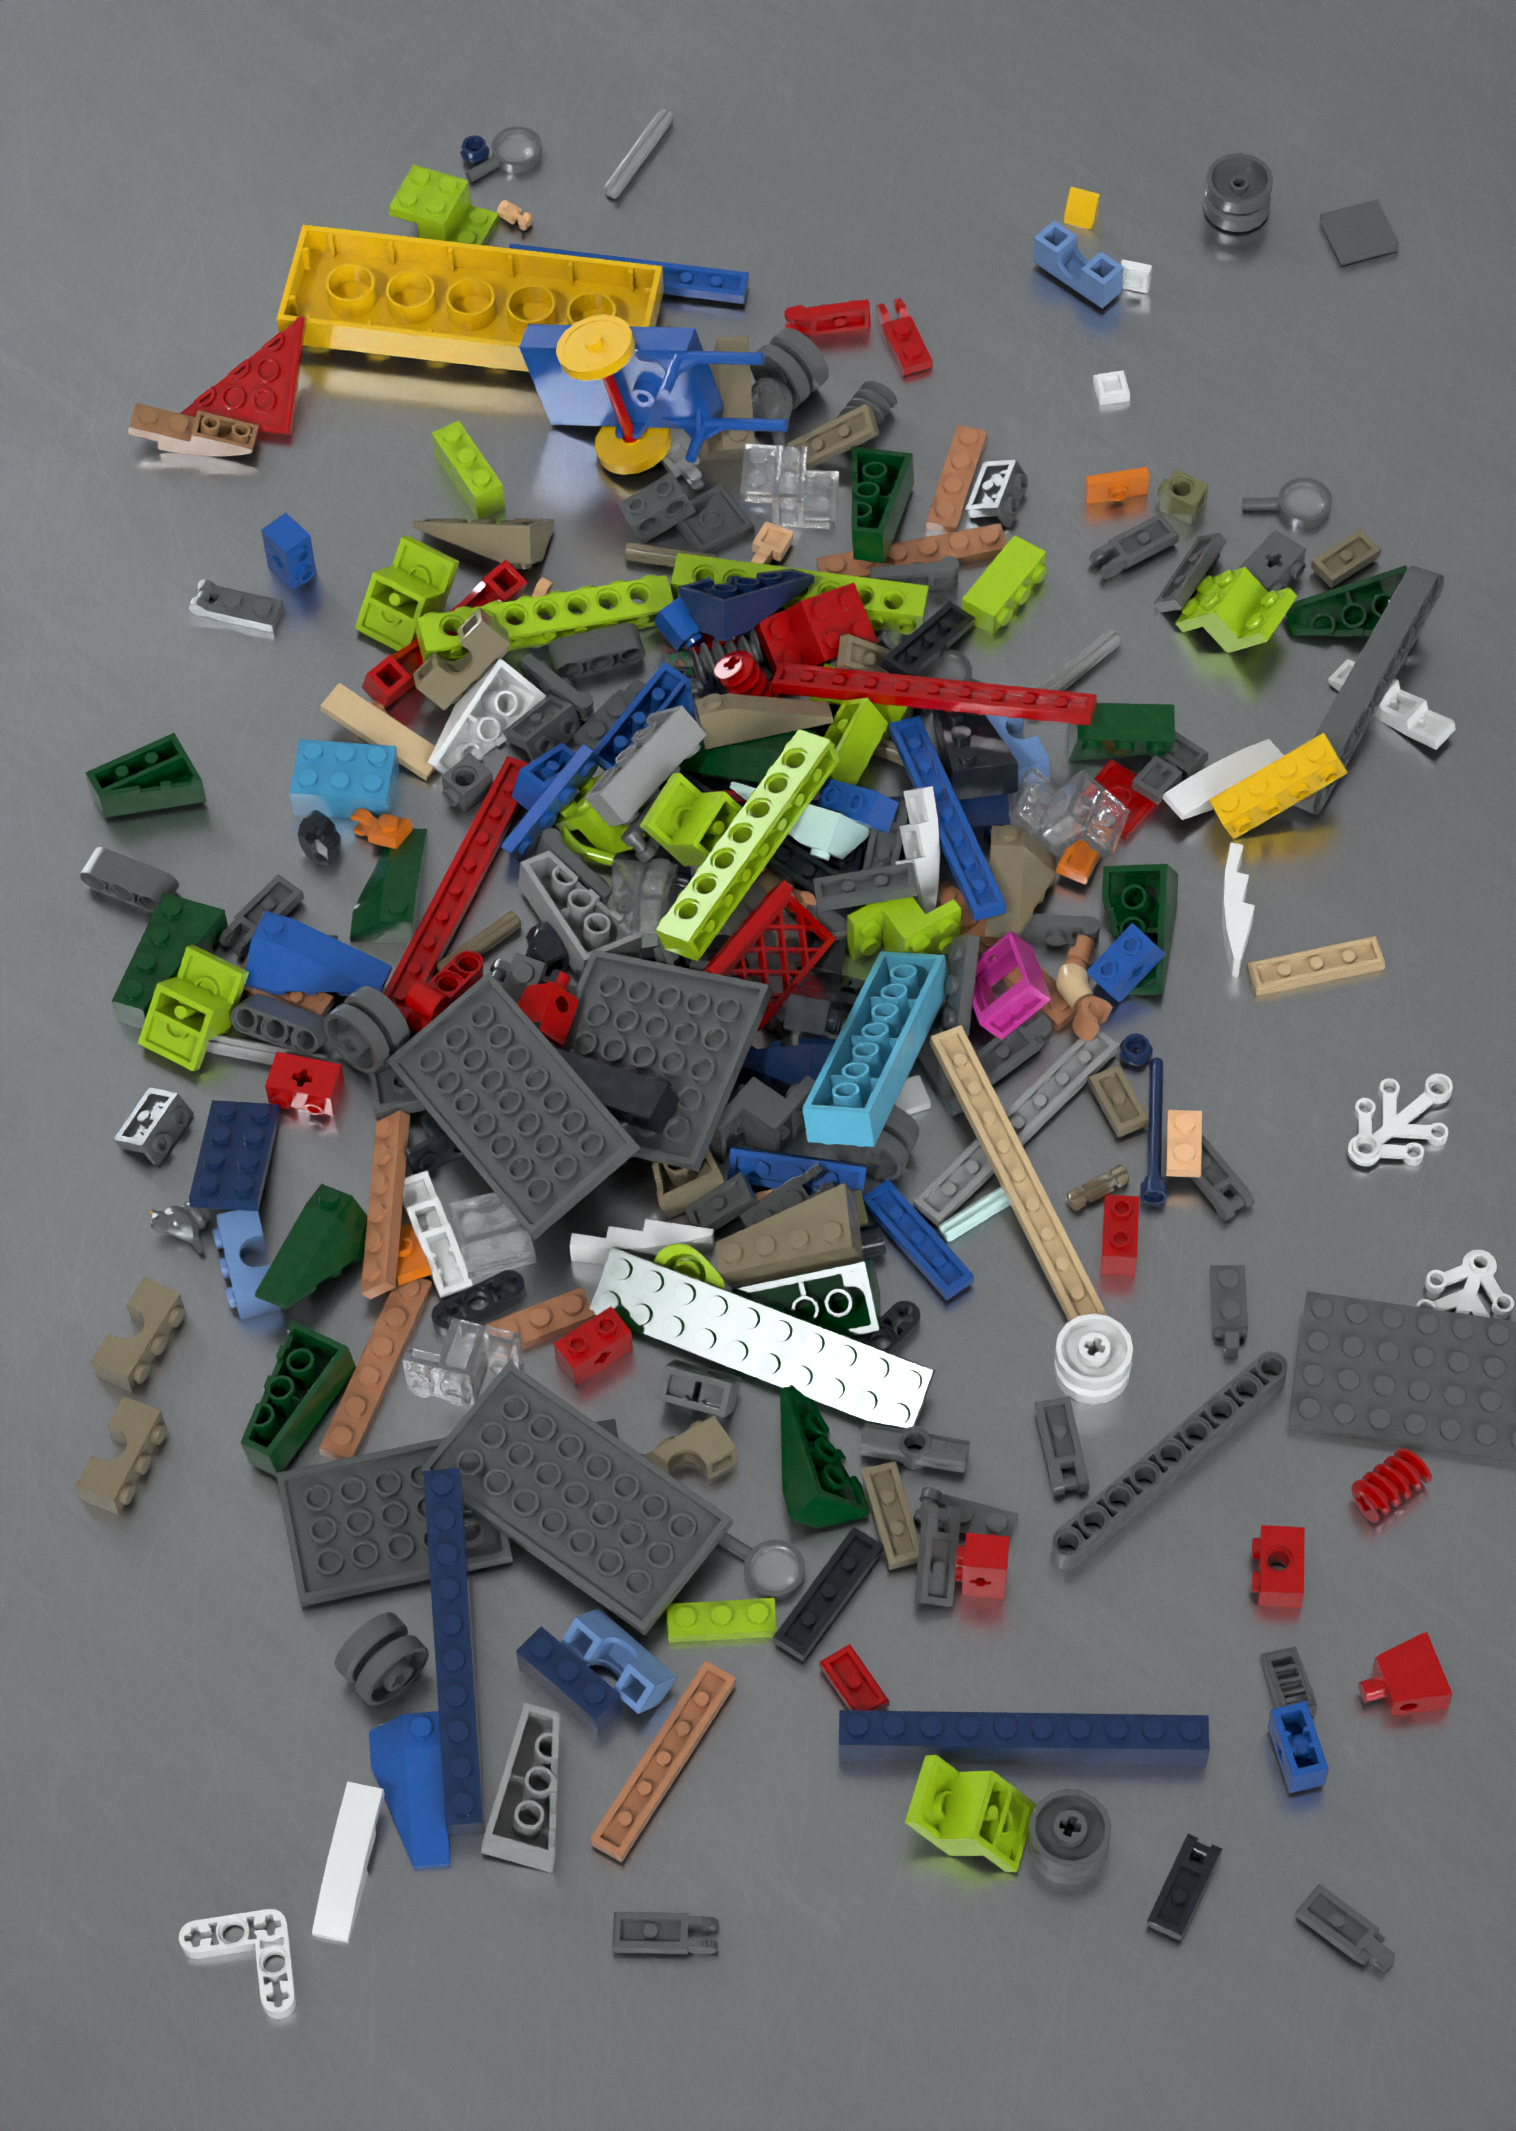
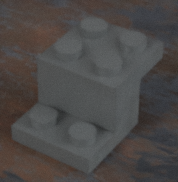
M807 1075L799 1084L795 1083L789 1088L785 1098L754 1076L746 1085H740L733 1093L729 1104L725 1107L711 1140L713 1158L723 1164L730 1157L731 1147L740 1146L743 1141L755 1149L785 1153L806 1130L802 1108L816 1081Z

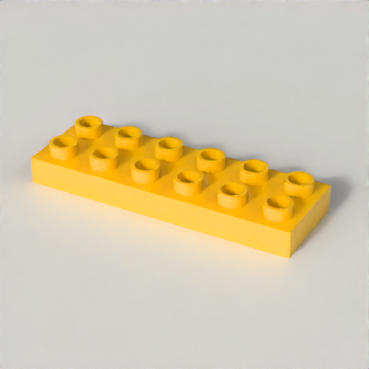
M303 224L276 320L278 331L282 332L294 323L296 318L305 316L307 319L303 345L529 372L519 349L528 324L573 325L590 316L607 314L620 317L629 326L656 327L664 292L663 267Z

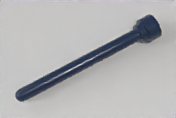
M1158 1057L1153 1058L1150 1062L1147 1176L1140 1184V1199L1147 1204H1161L1168 1198V1184L1161 1176L1164 1064L1162 1059Z

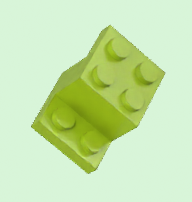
M415 164L412 165L388 207L389 216L416 223L419 238L486 246L499 223V213L471 205L468 180Z
M408 535L401 537L392 566L373 571L354 629L396 651H400L417 639V617H422L429 612L443 613L460 562Z
M1246 567L1233 571L1229 569L1214 577L1207 576L1200 581L1196 587L1198 591L1181 609L1182 614L1175 624L1182 632L1204 627L1225 652L1230 653L1267 642L1298 596L1290 587L1268 592Z
M604 773L600 776L584 780L578 787L580 792L574 800L561 808L559 811L561 816L554 825L561 832L565 825L570 831L579 829L600 850L616 854L634 849L632 846H626L621 840L622 834L632 823L626 826L621 824L610 827L585 799L586 795ZM651 801L648 803H644L638 809L640 814L651 803ZM642 832L641 837L643 840L645 839L646 835Z
M672 773L641 822L640 827L683 866H699L704 863L713 850L715 843L721 839L742 807L725 791L702 793L681 773Z
M913 897L870 903L847 916V951L854 961L864 955L874 954L881 946L887 952L948 954L952 939L960 936L961 908L954 899L927 914L924 913Z
M195 945L187 946L177 977L157 983L138 1044L193 1072L199 1070L210 1039L230 1031L232 1025L231 1012L239 1004L249 972Z
M925 1755L905 1823L949 1856L984 1855L1005 1872H1017L1029 1833L1030 1817L1037 1804L994 1771L959 1772L939 1756Z

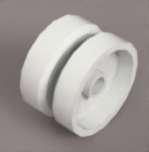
M1095 1313L1078 1316L1066 1323L1058 1334L1054 1361L1056 1382L1062 1391L1077 1402L1091 1405L1107 1403L1118 1397L1128 1385L1131 1373L1133 1345L1130 1334L1118 1321L1109 1316Z

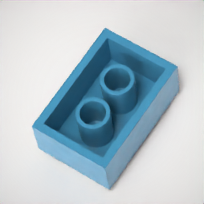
M299 739L289 793L293 814L306 816L311 811L318 810L330 818L351 819L350 816L356 809L363 808L377 819L382 813L392 815L399 773L396 746Z

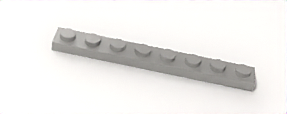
M1100 1029L1092 1041H1084L1080 1038L1005 1111L1022 1146L1088 1082L1090 1076L1095 1075L1119 1051V1044ZM978 1139L913 1201V1207L936 1226L946 1221L994 1174Z

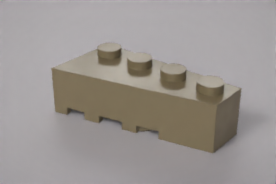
M709 1147L699 1171L652 1161L658 1203L666 1220L685 1212L684 1208L724 1183V1179Z
M843 1183L717 1241L716 1252L719 1274L732 1289L864 1261L857 1197L847 1184Z

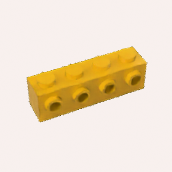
M1322 733L1209 799L1221 823L1234 840L1341 778L1348 772L1326 735Z

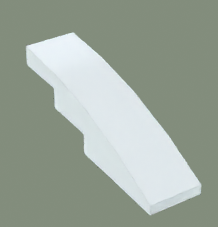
M1347 659L1328 678L1329 684L1340 691L1355 662ZM1394 679L1374 714V717L1435 750L1456 730L1454 720L1428 710L1426 700L1401 690L1399 680Z
M1269 739L1237 751L1190 776L1164 793L1162 799L1181 820L1213 810L1214 808L1209 799L1284 755Z
M933 786L903 791L910 824L899 826L906 859L895 861L896 865L913 863L918 896L912 897L925 914L933 911L936 907L939 883V829Z
M1231 842L1224 875L1221 918L1224 947L1231 975L1238 977L1253 923L1255 905L1244 903L1249 875L1239 873L1243 845Z
M428 1171L406 1177L402 1205L430 1265L432 1273L430 1276L439 1297L443 1298L472 1287L473 1284L453 1230L447 1221Z
M645 1219L643 1231L609 1226L606 1238L572 1233L569 1245L571 1261L606 1264L611 1247H617L654 1261L659 1251L668 1245L677 1243L689 1245L701 1254L709 1253L714 1250V1229Z
M347 1782L320 1890L312 1930L313 1936L349 1943L368 1876L367 1866L376 1837L375 1827L385 1795L382 1788Z

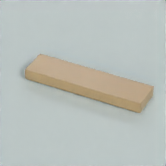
M341 683L337 684L320 705L321 712L369 744L396 746L398 763L425 781L435 771V768L428 764L435 748L433 744Z
M1376 936L1249 962L1247 963V972L1257 997L1384 970L1386 963Z

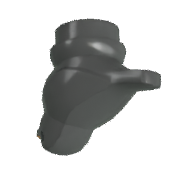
M186 1201L181 1207L171 1206L164 1211H156L154 1209L150 1211V1225L154 1231L168 1233L178 1239L191 1243L199 1254L204 1251V1246L199 1238V1230L205 1228L206 1223L211 1220V1215L207 1208L190 1207L189 1202Z

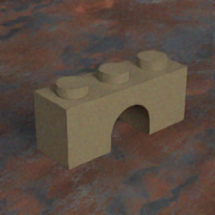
M480 607L457 629L460 643L468 649L467 654L463 658L449 661L434 652L413 673L416 688L443 710L451 703L456 704L460 701L465 693V689L473 681L478 682L485 675L487 667L495 659H501L509 650L511 643L508 631Z
M143 1277L126 1304L131 1321L142 1325V1330L131 1338H119L108 1333L91 1360L96 1377L133 1393L138 1383L141 1384L145 1381L149 1374L152 1360L156 1355H160L167 1344V1336L173 1327L179 1326L185 1314L179 1292Z
M125 1396L122 1397L107 1425L112 1441L126 1446L125 1451L113 1460H103L91 1455L75 1485L81 1501L118 1515L124 1504L128 1505L131 1502L135 1493V1483L139 1475H144L147 1472L151 1462L150 1454L156 1444L160 1445L167 1431L161 1410Z
M715 1415L707 1420H697L689 1426L686 1432L677 1437H668L661 1441L656 1449L645 1455L641 1454L669 1475L678 1466L689 1464L698 1467L707 1480L738 1463L737 1447Z

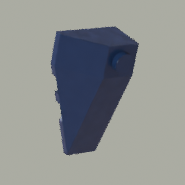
M784 569L757 573L756 579L730 576L728 577V583L714 585V580L712 579L700 580L679 586L678 593L701 632L714 636V639L717 641H730L733 639V636L748 632L814 583V576L794 569Z
M803 1038L800 1039V1045L783 1046L781 1041L770 1042V1047L756 1049L751 1045L736 1081L747 1084L754 1076L785 1098L789 1088L795 1083L799 1084L807 1075L815 1081L817 1080L836 1039Z

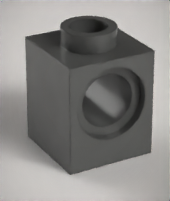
M471 753L441 776L443 784L442 794L445 800L451 806L457 805L465 813L486 797L493 784L492 772Z

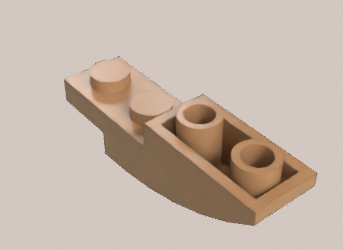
M136 403L128 434L158 441V449L199 456L224 457L251 454L259 425L199 410L196 417Z

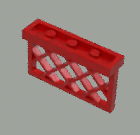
M785 880L769 890L702 970L703 972L723 976H739V979L747 980V976H761V983L769 985L768 976H782L784 990L782 993H772L757 1031L766 1025L789 997L793 989L799 985L836 940L790 894L793 888ZM786 906L796 914L797 925L783 924L782 910ZM765 931H777L778 947H765L763 935ZM784 931H798L800 947H786ZM806 932H814L824 941L819 948L807 947ZM746 953H758L760 969H746L744 955ZM766 953L779 954L781 970H768ZM787 954H801V970H789Z

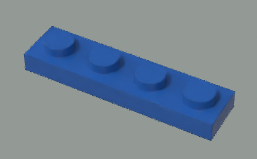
M583 744L502 843L501 847L517 861L522 856L525 857L532 852L536 845L535 840L545 829L553 826L557 819L556 814L564 805L566 806L574 800L578 792L577 789L582 782L590 779L595 774L601 759L594 751Z
M732 1146L730 1149L727 1180L741 1172L748 1178L750 1185L777 1188L793 1176L797 1177L819 1163L823 1168L820 1175L802 1184L807 1193H812L821 1184L831 1181L835 1187L846 1183L851 1191L861 1189L863 1197L868 1165Z
M889 1179L863 1196L865 1209L946 1301L974 1282L972 1272Z

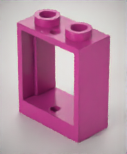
M1012 931L977 958L972 1003L979 1024L1002 1040L1051 1000L1033 947ZM1016 966H1019L1023 978L995 1000L991 987Z

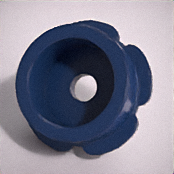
M477 135L465 138L461 146L462 151H460L461 157L471 163L482 162L490 153L485 140Z
M1130 1034L1120 1044L1121 1059L1135 1066L1145 1064L1147 1058H1150L1153 1053L1149 1040L1142 1034ZM1136 1049V1050H1139V1052H1138V1053H1134L1133 1050Z

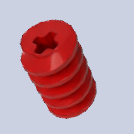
M740 650L727 654L720 659L714 668L716 677L720 679L724 687H727L729 694L780 698L779 693H772L771 681L760 669L753 656L747 651Z
M1399 1448L1394 1453V1456H1389L1383 1461V1464L1376 1465L1373 1472H1367L1362 1477V1480H1356L1351 1486V1492L1358 1509L1365 1518L1377 1523L1379 1521L1377 1511L1382 1515L1389 1514L1390 1508L1388 1503L1397 1508L1401 1504L1399 1496L1403 1499H1409L1411 1497L1409 1487L1418 1492L1422 1488L1420 1480L1429 1484L1432 1481V1474L1418 1455L1406 1448Z

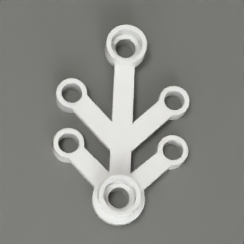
M1444 1074L1429 1076L1425 1083L1424 1093L1398 1114L1397 1098L1400 1085L1391 1078L1382 1080L1378 1091L1379 1097L1382 1099V1127L1372 1134L1371 1119L1375 1115L1376 1105L1369 1098L1359 1099L1355 1104L1354 1110L1355 1117L1358 1119V1135L1349 1142L1348 1155L1350 1159L1360 1166L1374 1165L1380 1158L1403 1159L1406 1164L1417 1166L1423 1161L1424 1157L1422 1145L1416 1142L1408 1143L1406 1146L1385 1143L1393 1137L1427 1139L1434 1146L1444 1145L1449 1131L1443 1123L1437 1122L1431 1125L1409 1123L1431 1105L1442 1104L1449 1100L1453 1088L1450 1078ZM1391 1087L1395 1092L1387 1093L1384 1088ZM1440 1090L1443 1094H1436L1432 1091ZM1367 1107L1371 1111L1364 1113L1359 1108ZM1438 1131L1441 1132L1443 1136L1435 1137L1432 1133ZM1367 1149L1371 1153L1365 1154L1360 1152L1359 1150ZM1415 1151L1419 1156L1411 1157L1408 1152Z
M1472 1250L1464 1256L1461 1266L1446 1272L1432 1270L1427 1274L1425 1280V1288L1432 1294H1439L1444 1291L1446 1286L1467 1279L1464 1289L1435 1301L1422 1299L1417 1302L1416 1307L1447 1312L1456 1308L1455 1313L1468 1315L1471 1313V1315L1489 1317L1477 1295L1480 1284L1492 1301V1312L1498 1317H1507L1511 1314L1514 1300L1510 1295L1501 1291L1494 1278L1497 1270L1495 1258L1487 1251ZM1474 1262H1481L1486 1267L1478 1268L1474 1265ZM1434 1278L1439 1279L1442 1284L1434 1285L1430 1280ZM1504 1302L1509 1308L1502 1309L1498 1307L1497 1303Z

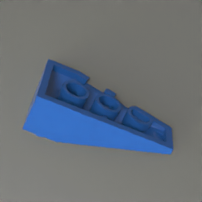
M265 911L251 939L245 968L249 974L245 986L273 995H286V992H305L306 995H317V992H337L340 996H349L360 986H369L382 992L392 971V966L295 919Z
M439 1711L402 1714L369 1731L371 1769L379 1787L384 1790V1800L390 1810L413 1869L451 1866L449 1834L445 1819Z

